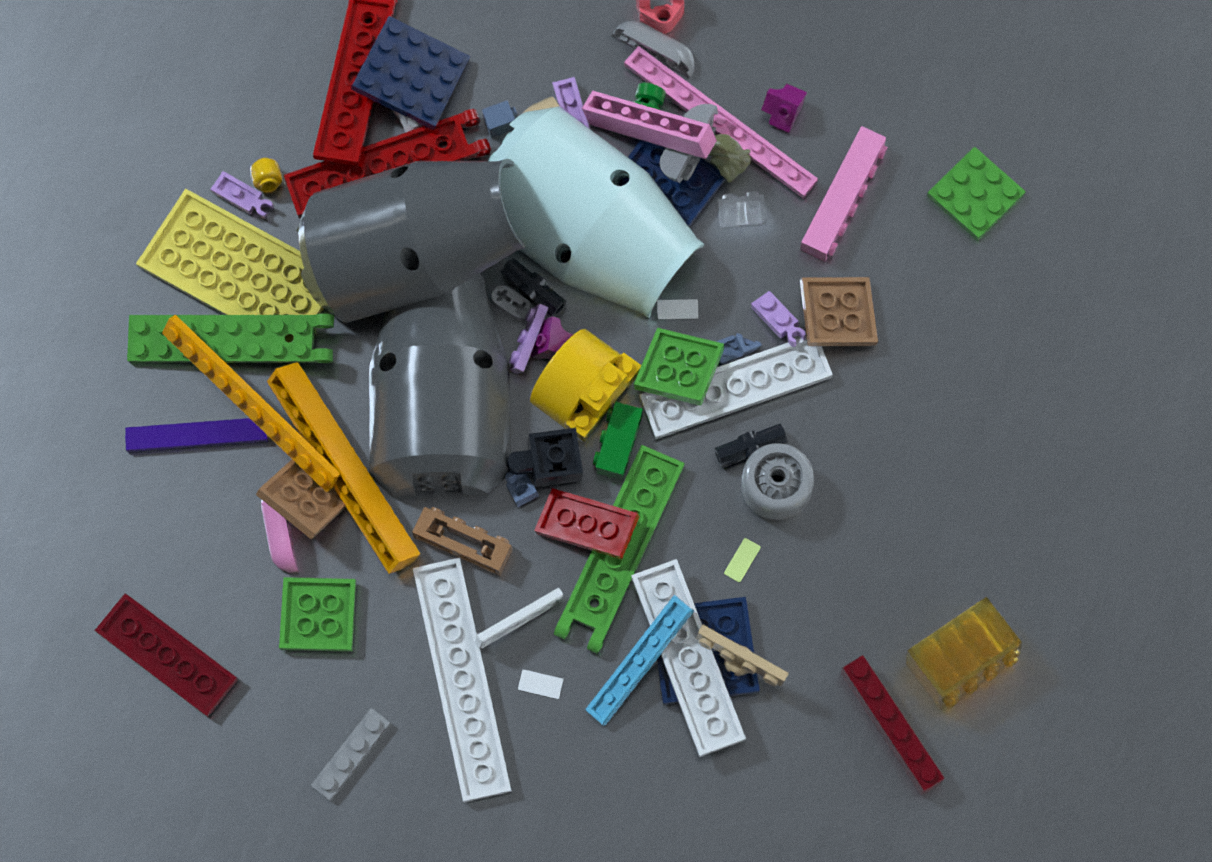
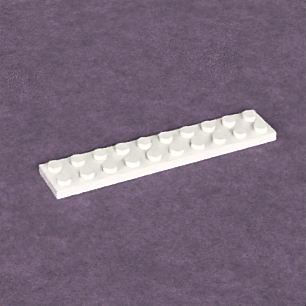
M460 558L413 568L463 802L466 803L512 792L481 651L475 643L477 633Z

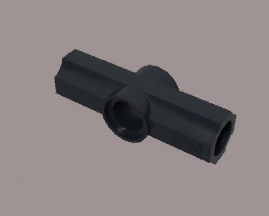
M515 258L509 260L501 270V275L516 286L520 294L529 302H535L536 304L548 307L547 313L553 317L562 311L566 300L551 289L541 275L536 272L532 273Z
M780 423L758 432L756 430L746 432L737 437V440L715 447L714 452L719 465L723 468L742 460L747 461L757 449L765 445L774 443L788 444L785 430Z

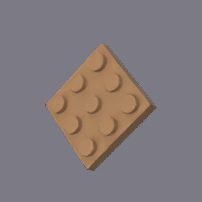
M809 277L800 280L808 346H875L878 343L869 277Z
M293 459L260 487L256 493V496L311 540L346 507L334 487L326 492Z

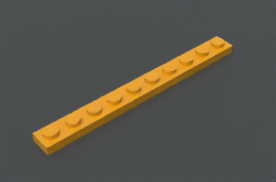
M178 316L170 317L162 334L326 492L332 489L341 473Z

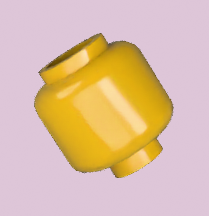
M260 158L252 164L250 173L256 189L269 193L275 191L280 186L282 174L277 161L270 158Z

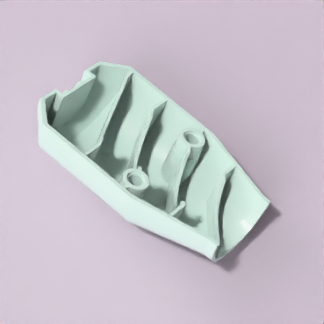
M552 107L529 111L519 115L509 124L514 130L506 135L502 145L491 155L488 161L510 159L514 162V166L502 168L500 181L507 216L515 233L525 244V248L520 251L562 283L640 312L649 319L657 299L685 261L705 244L697 239L647 171L564 109ZM629 178L627 184L619 186L621 179ZM571 252L570 260L564 263V254Z

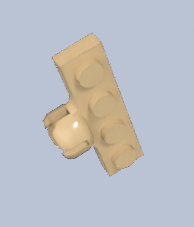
M704 625L701 626L695 638L699 640V644L709 650L713 648L720 652V656L724 658L727 671L734 672L736 676H743L747 673L755 674L756 672L764 677L763 680L766 683L781 687L789 674L752 653L747 647L736 644Z

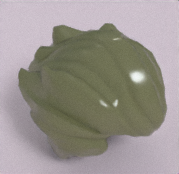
M719 134L715 136L717 141L709 155L712 156L711 162L717 165L721 175L728 183H731L736 176L743 173L747 166L750 165L751 157L749 154L751 151L749 149L743 150L738 141L731 136Z

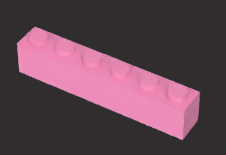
M596 91L591 92L582 107L590 125L704 159L707 158L717 141L710 124Z
M861 126L801 242V251L824 262L828 255H834L838 246L835 242L838 236L843 237L848 227V224L845 223L848 216H854L858 207L855 203L858 197L863 198L868 188V185L865 184L868 178L872 179L878 168L875 164L878 158L883 159L888 149L885 146V136Z

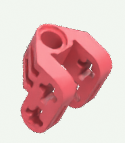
M636 0L640 22L663 34H667L673 30L684 15V0H670L671 5L655 6L653 9L650 7V0ZM661 18H667L668 20H667V21H660L659 19H661Z

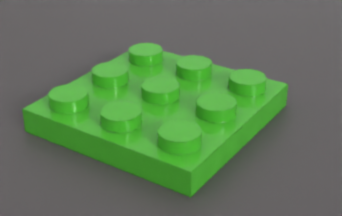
M974 146L927 193V197L978 241L1025 195L1026 191Z
M657 328L634 382V389L701 406L723 354L724 344Z
M283 577L279 649L352 652L356 579Z

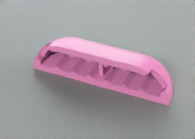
M262 500L261 509L271 559L282 571L289 574H299L289 521Z

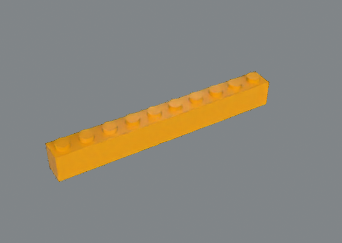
M298 362L276 368L267 380L268 385L300 435L341 473L333 487L388 574L411 566L420 555L417 546L409 537L404 526L393 512L392 507L388 504L367 468L356 454L355 449L351 446L342 429L331 415L330 410L326 407L317 390L308 379L305 371H303Z

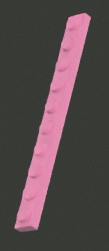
M638 46L624 62L626 68L645 82L663 88L666 91V97L686 112L702 104L716 105L718 114H714L713 127H716L715 134H727L738 141L743 150L749 149L751 151L749 155L754 163L803 199L818 182L817 177Z

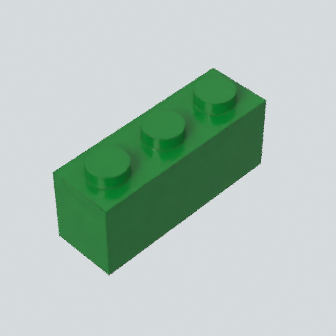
M616 401L614 408H609L606 421L609 422L607 430H602L599 443L602 444L601 451H596L592 464L596 466V474L621 481L624 480L643 417L642 408Z

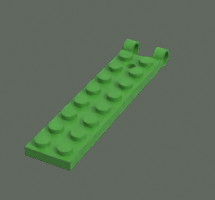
M332 314L176 315L225 363L333 362L332 349H314V328H334V315ZM129 315L127 361L192 363L162 334L168 319L174 315ZM292 334L294 337L293 341L290 343L286 342V336Z
M641 445L613 504L615 507L636 512L640 516L625 554L621 560L591 551L562 616L557 623L554 631L555 636L565 640L573 621H576L594 629L587 645V650L596 654L600 652L605 637L632 581L631 575L635 574L685 463ZM591 600H598V607H591Z

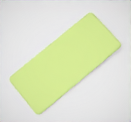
M744 538L724 574L737 582H741L761 546Z

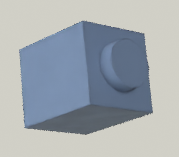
M508 100L482 109L483 120L491 138L514 130L509 124L518 117L515 107L510 108Z

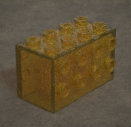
M985 597L907 650L906 666L941 711L945 707L950 709L960 701L958 698L964 694L971 695L983 681L987 680L989 682L999 675L998 671L1005 666L1010 668L1019 661L1018 657L1021 653L1022 642L991 601Z

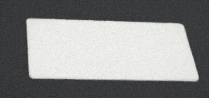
M658 300V320L698 319V300Z
M522 670L518 690L559 699L563 678Z

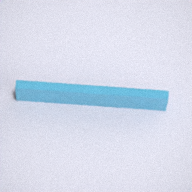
M674 595L585 710L602 725H606L694 610L678 596Z

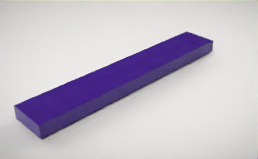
M250 418L125 427L127 452L268 442V436Z

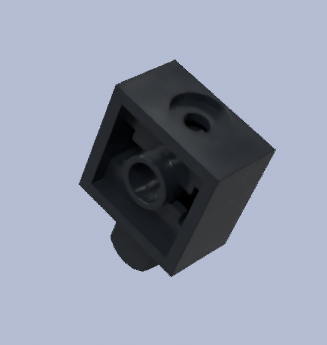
M576 428L530 433L527 440L528 450L512 452L508 458L509 471L513 475L532 473L534 487L582 480L583 467Z

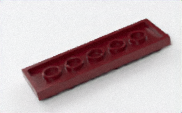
M124 593L94 630L207 718L238 680L236 676L126 593Z

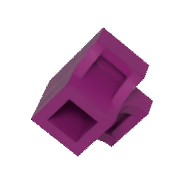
M787 83L782 89L770 88L767 91L761 111L771 114L770 125L790 133L797 116L802 110L807 92Z
M552 316L543 320L531 351L532 358L552 359L560 347L573 335L562 328L560 318Z

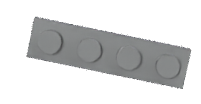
M370 708L310 786L331 802L391 723Z

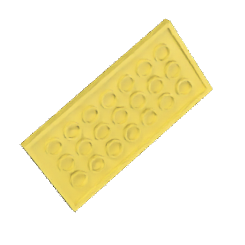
M186 188L136 263L138 268L223 315L320 314L323 310L313 299L303 281L301 273L304 267L299 250ZM292 334L287 335L285 338L288 343L294 339Z

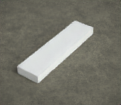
M559 588L555 589L477 634L475 643L479 649L486 647L560 604L563 593Z

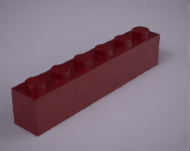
M864 655L844 666L841 675L920 795L923 796L940 785L945 779Z

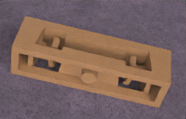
M424 507L412 531L415 539L501 576L512 553V547L507 539L501 536L494 538L487 535L488 532L478 526L474 528L465 525L466 522L458 517L454 516L451 519L444 516L445 513L438 508L432 507L429 509ZM443 527H446L448 532L482 546V556L477 554V550L443 536L445 531Z

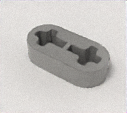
M498 286L492 292V302L498 309L517 321H525L526 315L531 308L528 300L506 286ZM506 293V298L510 302L508 303L503 299L499 302L497 295ZM515 304L519 308L525 306L526 313L521 312L517 314V308L513 305Z

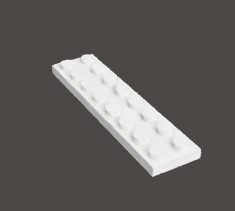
M806 336L805 340L797 339L795 347L785 343L717 367L701 406L647 392L639 394L654 437L659 439L833 377L822 347L808 346Z
M677 559L631 575L649 625L653 623L674 595L678 596L694 610L689 619L661 653V657L699 757L745 741V735L712 649L709 650L699 644V640L695 639L702 623Z

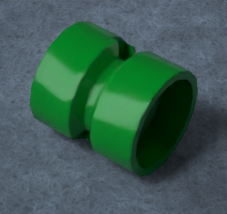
M640 83L635 93L636 100L633 102L661 110L659 107L663 106L666 91L655 84Z

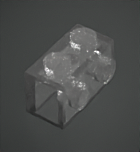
M759 191L746 192L743 197H736V194H724L722 199H718L721 229L767 224L764 194L759 195Z

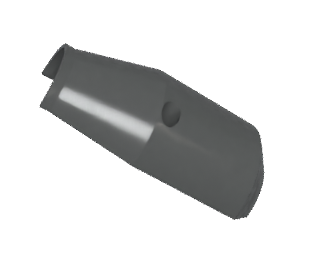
M510 159L500 161H415L315 192L309 198L296 230L299 232V247L304 267L301 276L309 293L322 308L343 322L348 323L444 295L515 251L524 249L525 244L519 239L509 221L501 192L502 168L512 167L514 162Z
M478 274L444 295L385 312L369 364V474L393 498L417 497V488H420L422 491H432L436 487H444L445 490H457L458 487H462L464 496L488 495L506 477L507 472L509 473L508 458L511 454L509 362L485 291V279Z

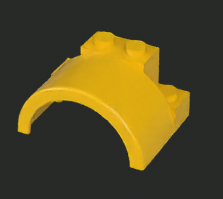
M581 329L560 347L546 365L531 392L530 403L565 429L576 428L577 438L585 443L598 427L599 421L609 408H611L624 390L628 389L636 380L641 365L624 352L620 354L589 330ZM581 403L583 410L579 413H574L578 404Z

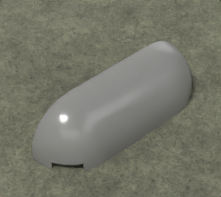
M636 20L626 21L620 24L611 35L634 49L638 46L665 66L690 78L694 71V57L685 45L643 22Z
M702 104L690 109L683 117L710 124L713 133H715L716 127H713L714 114H718V109L716 105ZM666 147L660 159V167L666 177L680 183V181L688 180L691 177L701 157Z

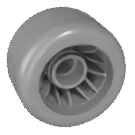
M782 443L768 444L757 449L746 461L741 481L742 494L747 505L759 516L770 520L791 518L800 513L811 498L814 486V472L808 458L797 448ZM780 475L785 480L777 483L773 481L772 476Z

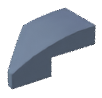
M738 333L736 336L732 335L716 341L724 344V351L718 363L719 366L731 363L761 348V343L743 338V335Z
M510 471L509 473L507 472L505 477L507 481L506 487L517 507L539 497L527 474L513 475Z

